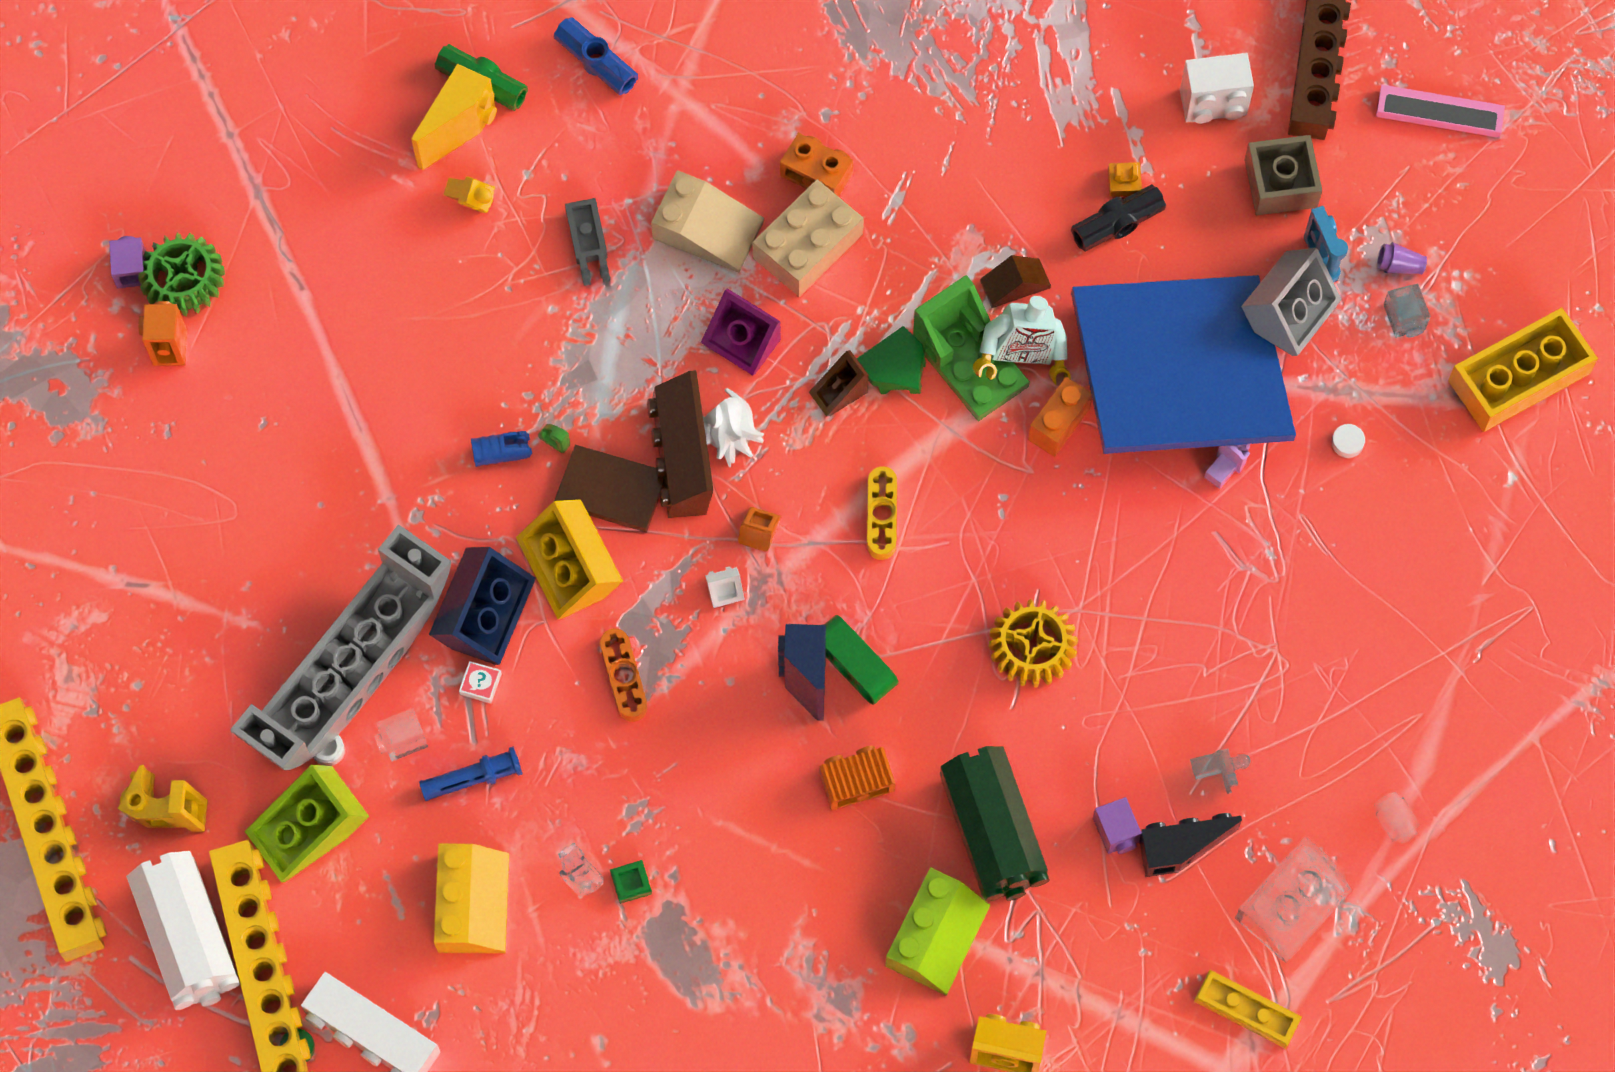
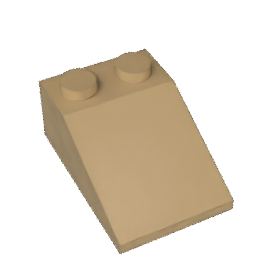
M677 170L651 222L652 236L654 240L739 273L752 247V242L756 239L764 223V217L710 183Z

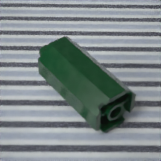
M985 746L977 749L979 755L970 757L969 753L966 752L941 765L939 775L982 898H984L985 902H990L1005 896L1007 901H1013L1025 896L1026 889L1042 886L1048 883L1050 879L1004 746Z

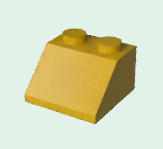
M987 1014L986 1017L979 1016L969 1063L1006 1072H1038L1047 1031L1041 1030L1040 1025L1033 1022L1021 1021L1018 1025L1006 1022L1005 1017L996 1014Z

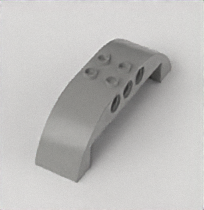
M399 524L378 548L382 561L380 567L261 711L251 704L230 729L231 733L283 770L294 769L311 760L340 734L410 648L439 600L450 572L451 560Z

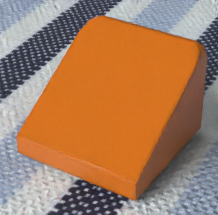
M750 507L741 524L738 543L768 552L781 516Z

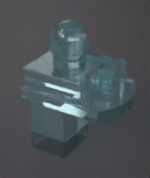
M1229 748L1190 759L1195 780L1221 773L1226 792L1230 794L1232 793L1231 787L1239 785L1235 770L1248 768L1251 759L1246 754H1237L1238 756L1231 757Z

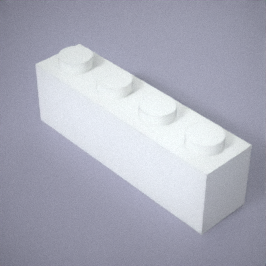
M327 972L322 974L301 1004V1007L307 1014L305 1017L306 1021L320 1030L326 1026L335 1032L333 1038L347 1048H350L352 1044L363 1051L361 1056L377 1067L381 1062L391 1069L390 1072H427L441 1053L436 1043Z

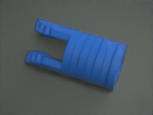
M526 431L471 438L475 467L530 458L532 448L528 446L529 434Z

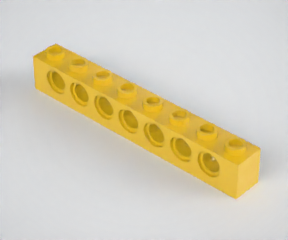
M19 697L0 704V770L59 953L66 962L104 949L105 945L102 937L107 936V931L101 916L95 918L92 906L97 905V901L92 887H85L82 878L83 875L87 874V870L81 855L75 856L72 845L77 844V840L71 825L65 826L62 815L67 814V809L62 796L55 795L52 786L57 784L54 770L51 765L46 766L43 755L48 754L42 736L36 737L33 728L34 725L38 724L32 706L26 707ZM15 733H24L21 741L10 743V739ZM34 762V766L29 772H19L24 763ZM44 792L39 802L29 803L32 794ZM54 822L49 832L39 833V828L43 823ZM53 853H64L63 858L58 863H49V858ZM66 882L74 883L69 893H58L62 884ZM79 912L84 914L79 924H68L69 918L73 914Z
M249 840L210 850L211 863L261 1072H281L287 1065H296V1072H308L306 1060L311 1059L307 1040H300L298 1027L303 1026V1021L298 1006H292L290 995L295 994L291 975L284 974L282 964L287 962V956L283 943L277 944L274 932L280 931L275 911L269 912L267 900H271L272 895L268 881H262L259 869L264 868V862L260 849L254 850ZM250 875L247 884L235 886V881L239 876ZM247 907H258L254 916L249 918L242 917L243 911ZM255 938H265V943L261 948L250 949V944ZM262 970H273L271 978L267 981L257 980ZM274 1000L281 1001V1006L275 1013H265L268 1003ZM282 1032L289 1034L285 1044L281 1046L273 1045V1040L277 1034Z

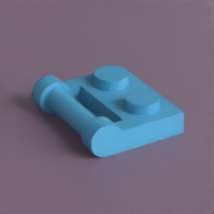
M1324 206L1311 209L1304 233V240L1308 249H1318L1334 283L1339 279L1341 272L1339 266L1341 260L1347 254L1348 244L1344 240L1338 239L1336 235L1337 226L1333 216H1328Z

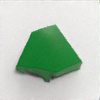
M904 326L856 358L868 373V381L873 386H878L881 394H886L891 390H909L910 394L921 393L923 367H926L924 348Z

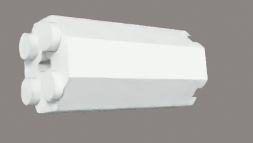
M190 851L170 852L159 856L161 863L152 866L150 860L143 862L126 877L174 1009L181 1010L197 1003H201L205 1007L221 1000L220 994L238 987L240 980L195 858Z

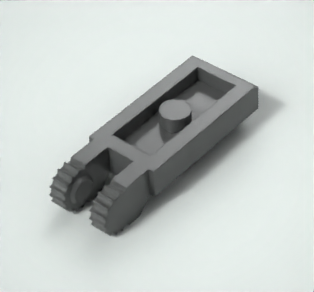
M596 198L566 203L565 210L576 262L580 265L584 286L591 285L592 280L587 262L599 260V271L603 282L610 281L606 260L608 254Z

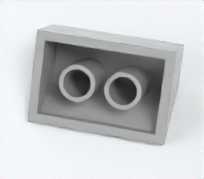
M1309 248L1286 251L1241 307L1254 333L1288 354L1298 356L1342 299L1318 249Z

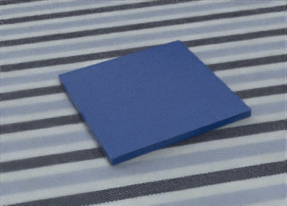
M1259 275L1072 287L1071 296L1103 454L1295 440V427L1276 346L1254 333L1241 307L1261 283Z

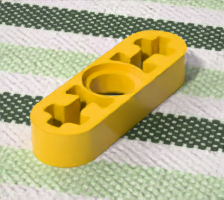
M880 466L873 469L868 477L867 550L873 558L885 560L890 558L896 551L897 476L891 468ZM879 477H886V482H888L886 484V497H879V483H877L879 482ZM878 506H886L891 510L892 514L886 520H878L874 517L873 510ZM879 529H885V542L891 543L886 544L883 550L879 549L878 544H876L879 539Z

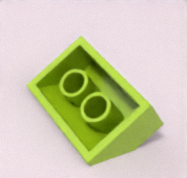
M930 867L886 955L885 967L947 996L990 908V904L985 902V900L961 881Z

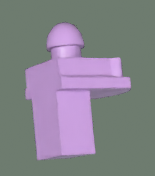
M1251 444L1219 446L1216 455L1218 458L1206 471L1204 478L1220 489L1235 471L1238 473L1242 471L1250 455L1248 450Z

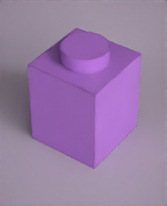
M123 236L118 240L109 241L111 276L116 287L141 286L138 274L145 271L143 261H146L144 257L146 248L141 237Z
M1126 797L1095 808L1093 820L1108 854L1115 851L1118 854H1124L1137 847L1136 844L1139 843L1142 832Z

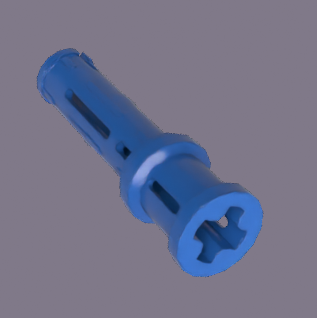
M514 746L509 747L507 752L492 757L484 755L479 759V763L419 781L425 801L483 782L492 785L496 783L497 779L515 773L518 776L523 775Z

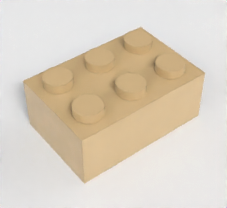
M817 179L752 242L753 259L800 297L863 235L864 217Z

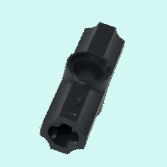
M1153 184L1124 199L1122 197L1113 198L1106 202L1099 209L1098 213L1071 227L1074 241L1079 249L1086 252L1112 237L1115 239L1126 237L1138 227L1139 223L1164 211L1166 203L1161 191Z

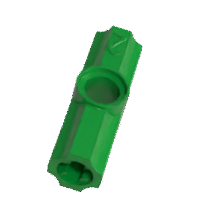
M450 44L443 46L438 53L435 62L436 70L450 76L456 65L459 64L490 78L494 101L513 111L519 109L525 101L528 86L502 73L500 68L488 58L480 56L476 59Z

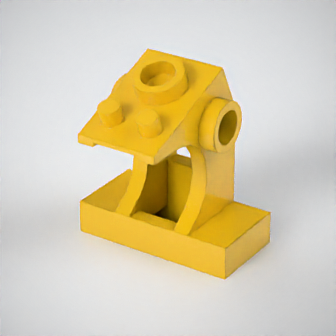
M140 765L136 772H131L130 779L132 781L129 787L125 788L121 794L118 810L147 828L186 827L191 832L205 831L208 800L185 780H171L170 794L163 798H154L155 774L148 771L144 765Z

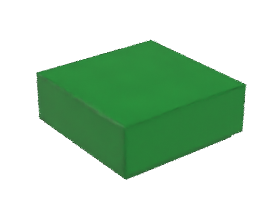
M642 860L610 869L620 904L652 894Z

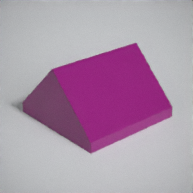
M727 288L720 299L701 340V344L751 375H755L781 340V321Z

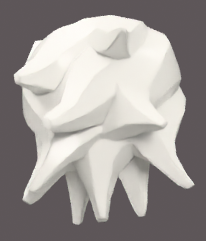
M726 388L724 391L730 397L719 403L705 417L703 416L707 445L711 444L716 447V458L722 459L724 455L728 466L731 467V463H735V450L753 457L754 455L747 444V440L763 443L762 436H764V433L755 429L750 405L738 394Z

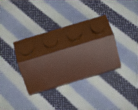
M693 370L655 386L652 398L647 400L649 418H654L655 428L651 430L653 447H658L660 457L655 460L657 477H663L664 487L660 488L661 507H667L668 518L707 515L714 490L697 372Z

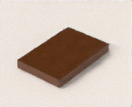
M575 444L554 501L581 500L589 516L647 533L660 498V488L664 487L663 477H657L656 468Z

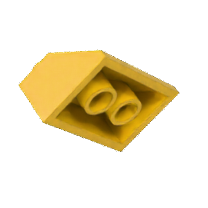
M581 500L552 502L516 536L557 619H563L603 600L623 582Z
M438 843L434 944L438 953H506L509 853L476 844Z

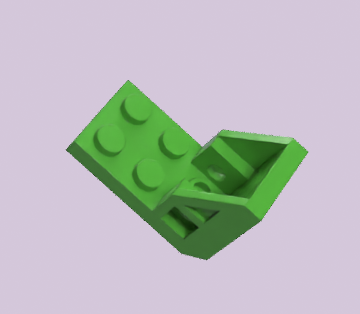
M965 275L915 309L913 336L923 345L924 356L979 422L1027 389L1030 381L1014 362L992 360V358L991 363L997 369L994 379L989 380L986 377L987 367L983 369L981 378L975 374L973 364L977 359L982 358L983 353H980L984 328L990 322V318L974 283Z

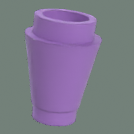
M1391 242L1390 245L1383 244L1381 246L1377 260V267L1384 269L1385 273L1422 275L1427 264V256H1423L1394 242Z

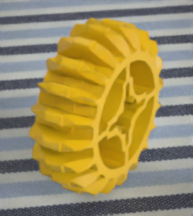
M1030 599L1027 602L1026 608L1017 601L1014 605L1015 612L1006 607L1003 610L1004 618L996 617L994 622L996 627L991 628L989 634L993 638L988 644V648L994 651L991 654V660L993 662H1000L997 669L999 673L1009 670L1007 679L1012 681L1016 676H1019L1021 686L1026 684L1027 679H1031L1032 685L1035 688L1039 686V679L1041 678L1047 685L1052 683V675L1058 679L1062 678L1064 673L1062 668L1067 670L1071 668L1072 662L1070 659L1075 658L1077 650L1073 647L1078 643V638L1072 635L1075 632L1074 624L1065 625L1069 618L1067 613L1057 616L1059 610L1057 605L1053 606L1049 611L1046 609L1045 600L1041 601L1040 607H1034V601ZM1033 622L1027 629L1016 628L1015 631H1012V629L1020 624ZM1043 625L1055 633L1059 642H1055L1054 638L1044 633ZM1037 632V645L1033 647L1032 653L1029 654L1030 639H1033L1034 633ZM1007 644L1013 645V649H1017L1023 654V662L1013 656ZM1051 655L1054 656L1045 663L1033 664L1039 657L1050 658Z

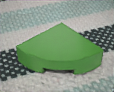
M546 424L538 434L539 439L560 453H565L571 445L569 433L558 426Z

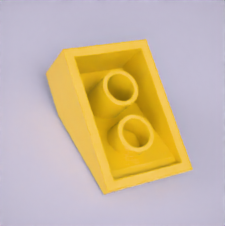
M456 65L411 138L418 168L426 169L480 134L486 124L492 123L496 116L497 108L495 107L490 78L462 65Z

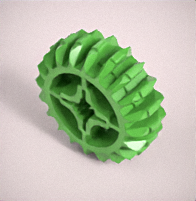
M177 232L175 240L170 241L164 235V244L159 245L153 242L154 252L145 251L144 257L146 261H143L145 271L138 274L143 295L147 296L150 304L158 301H167L177 304L184 316H187L188 309L192 308L199 314V305L203 303L210 307L211 301L209 297L219 298L217 288L224 287L222 276L225 275V269L221 265L223 262L221 255L216 253L214 245H207L206 240L202 236L195 241L194 235L189 233L185 239H182L181 234ZM199 261L206 265L203 278L199 277L196 272ZM160 271L164 272L167 277L164 288L157 284Z

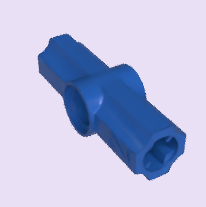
M573 17L564 19L558 25L557 30L554 32V39L583 63L587 73L598 76L619 96L627 94L634 87L639 78L638 73L609 49L605 39L594 36ZM594 54H600V55H602V56L599 57V58H591V57H590V56H592V55H594Z

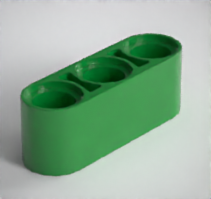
M835 615L824 624L826 625V658L870 704H876L899 684L893 671L840 616Z

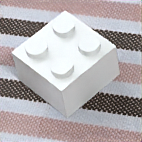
M1248 53L1185 60L1180 95L1186 123L1196 122L1202 124L1212 119L1220 118L1235 120L1247 115L1254 89Z

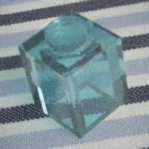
M1419 284L1388 291L1383 305L1395 338L1404 335L1411 338L1423 333L1431 316Z

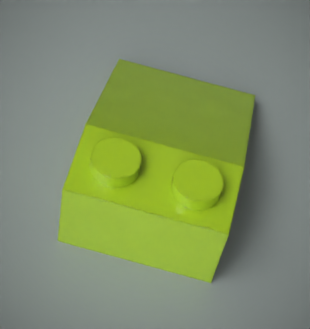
M311 764L244 832L254 846L260 849L262 857L281 882H286L346 840L369 815L332 766Z

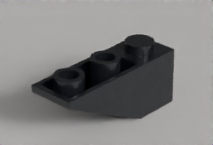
M1221 813L1212 816V820L1199 821L1198 818H1186L1180 820L1179 824L1166 826L1164 822L1148 824L1145 827L1146 829H1141L1142 834L1139 841L1145 877L1179 873L1239 830L1242 822L1241 815L1232 817L1231 813Z

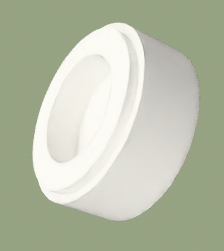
M1353 424L1341 425L1335 430L1332 437L1333 450L1344 458L1356 457L1361 453L1365 444L1363 431Z
M339 735L336 736L330 744L313 757L314 760L324 766H332L340 762L345 754V745Z

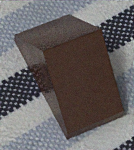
M1011 255L980 279L991 308L1051 288L1039 258Z
M848 350L809 393L826 417L831 416L868 393V373L851 350Z

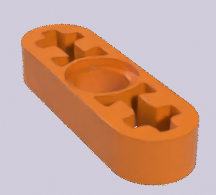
M609 629L601 636L600 648L619 715L624 720L636 722L646 715L648 707L628 635L621 629ZM611 639H617L618 643H622L620 644L621 659L616 660L613 648L608 647L611 645ZM626 667L632 670V679L626 683L618 682L614 678V674L619 668ZM632 690L635 703L641 702V704L637 705V711L631 712L628 707L623 708L628 705L626 692Z

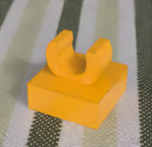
M1140 162L1109 163L1110 197L1130 196L1142 190Z

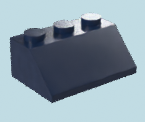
M467 547L429 635L454 651L494 665H500L536 577L491 547Z
M786 624L785 635L778 636L779 677H785V688L816 720L824 721L826 625Z

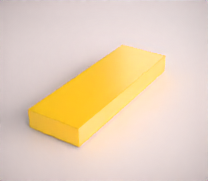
M1209 970L1194 1000L1195 1003L1287 1049L1302 1016L1212 970Z

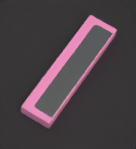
M1381 85L1376 117L1500 138L1505 105Z

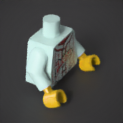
M1033 296L1028 304L1010 303L1002 314L986 324L980 353H983L982 358L977 359L973 364V370L978 377L981 378L983 369L987 367L986 377L989 380L995 378L997 369L991 363L992 358V360L1047 365H1050L1051 361L1055 360V365L1049 370V376L1053 383L1056 385V376L1060 372H1064V378L1068 377L1071 379L1070 372L1064 366V360L1068 359L1067 335L1061 320L1055 318L1053 308L1048 306L1045 298Z

